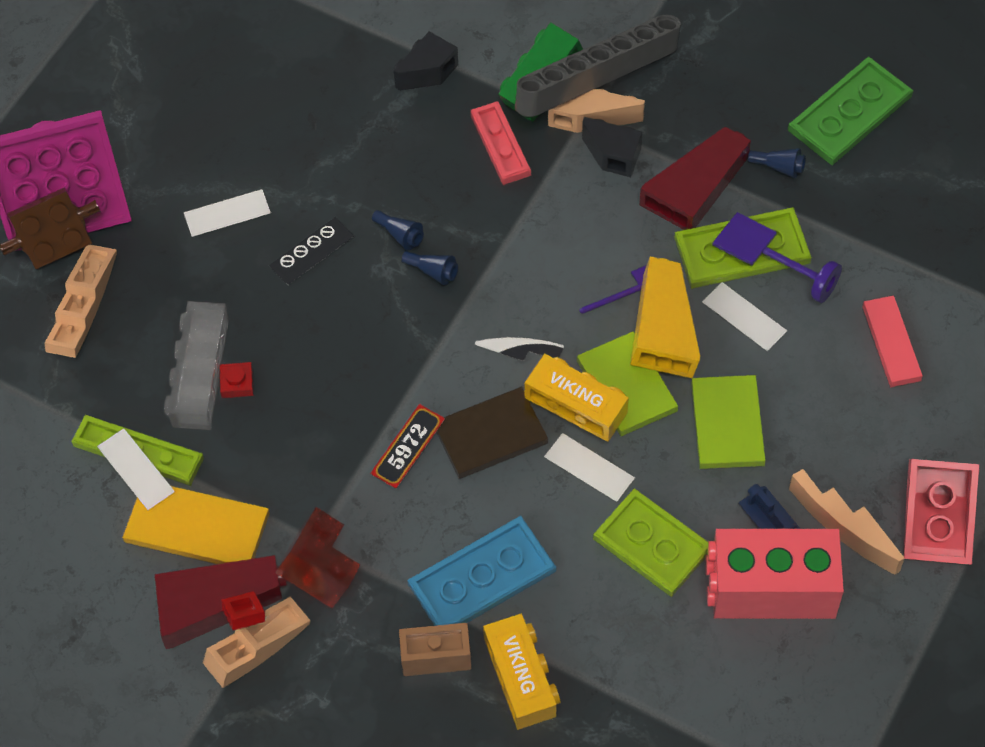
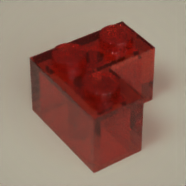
M316 507L300 528L275 573L325 605L333 608L348 589L360 564L332 547L344 524Z

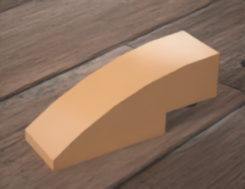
M291 596L265 610L266 622L237 629L234 634L206 649L203 664L222 688L259 666L310 624L311 620Z

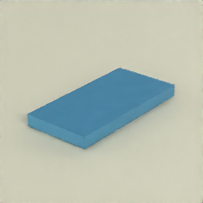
M519 516L413 576L407 582L434 626L468 623L555 573L556 566L522 516Z

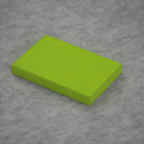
M634 331L577 355V362L583 372L590 373L598 382L608 387L613 386L620 389L625 396L629 397L628 413L617 428L620 437L678 411V405L658 371L630 365L635 336Z
M756 375L692 378L691 386L699 469L765 466Z
M635 488L593 534V540L670 597L678 591L706 558V555H708V541Z

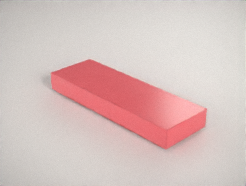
M499 102L470 110L471 118L502 184L505 185L531 176V169Z
M894 295L864 301L862 308L890 388L920 382L923 375Z

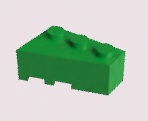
M551 22L546 29H542L537 34L530 51L520 57L517 69L511 77H507L502 82L498 95L504 105L516 111L517 81L527 74L583 50L579 39ZM539 115L533 117H523L533 122Z

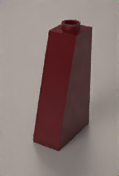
M727 127L722 128L646 182L640 189L639 205L683 230L696 228L748 159L751 140L740 132L733 131Z
M273 555L155 574L160 633L165 648H174L228 624L229 622L222 610L221 599L254 591L262 607L281 600V587L287 586L284 566L278 567L276 557Z

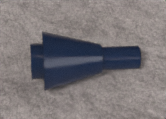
M800 148L770 151L769 153L750 150L748 162L764 164L767 167L796 178L798 173H803L806 156L801 155Z
M379 210L373 213L372 221L385 227L405 250H411L422 242L424 232L423 225L420 222L390 217Z
M405 251L402 255V263L418 267L419 270L442 285H447L457 276L458 264L453 255L421 256Z

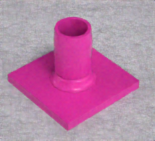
M101 110L56 122L41 121L34 124L31 128L0 135V217L8 240L15 237V231L7 213L64 187L71 201L78 208L96 200L101 212L84 219L87 233L132 221Z

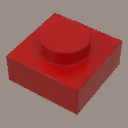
M251 362L220 364V393L222 398L254 396L253 367Z
M254 591L221 599L222 610L232 630L266 622L265 611Z

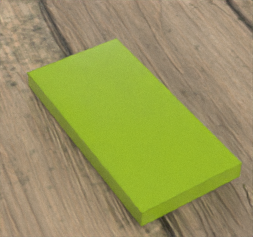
M794 207L748 217L777 232V235L767 246L768 248L801 265L811 264L812 257ZM729 221L675 232L674 238L691 289L790 268L763 253L752 266L713 246L712 243Z

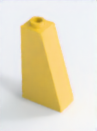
M650 256L643 275L630 365L693 378L700 361V352L681 263Z

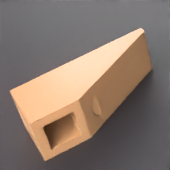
M593 89L548 110V126L579 133L582 132L584 117L601 119L618 126L643 122L645 100L637 99L634 96L610 93L604 89Z

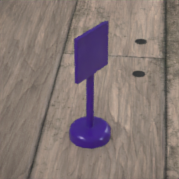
M738 212L712 243L713 246L752 266L763 253L814 280L811 297L821 304L833 292L842 271V265L835 261H829L817 273L768 248L767 246L777 235V232Z

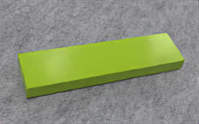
M85 415L71 442L73 447L105 457L97 446L124 427ZM124 428L163 477L191 486L204 460L202 453Z

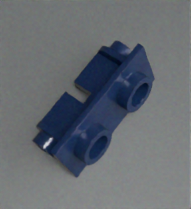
M754 484L748 490L750 495L738 503L759 529H801L766 486L760 487L759 484Z

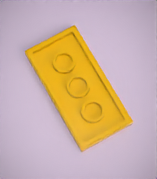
M171 486L175 492L149 510L146 509L137 497L122 537L125 543L215 564L255 558L270 513L269 509Z

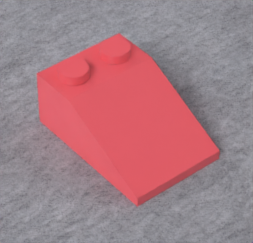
M909 459L904 536L905 559L972 565L979 464Z

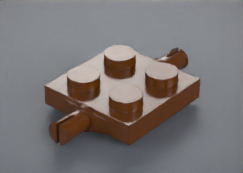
M65 187L7 213L14 227L15 237L1 243L0 249L3 255L6 256L21 248L29 256L35 269H38L92 244L85 229L84 219L101 212L96 200L78 208L71 201Z

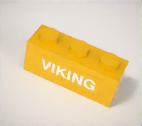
M545 353L524 383L526 399L609 442L628 413L629 397L625 396L620 389L613 386L608 387L598 382L590 373H581L570 367L563 359L558 357L552 358Z
M521 613L484 625V641L517 730L555 718L557 704H560L561 701L555 684L549 685L545 676L546 673H549L544 654H537L534 643H537V637L532 623L526 624Z

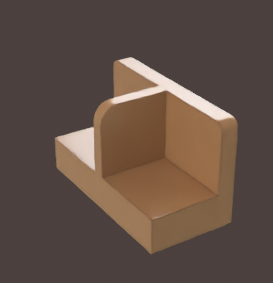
M467 623L399 629L404 676L472 669Z

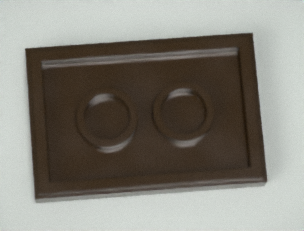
M522 386L444 417L445 420L436 431L459 479L548 444V437L529 400L525 398Z

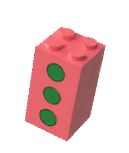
M716 529L714 541H708V555H706V575H709L707 606H713L714 619H836L844 593L839 529Z

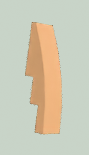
M87 245L65 283L66 294L55 312L56 323L45 341L46 352L76 358L105 292L117 255L116 249L96 245Z
M804 469L792 475L789 490L826 529H839L840 541L865 559L894 575L900 572L905 559L865 507L853 513L834 487L822 494Z

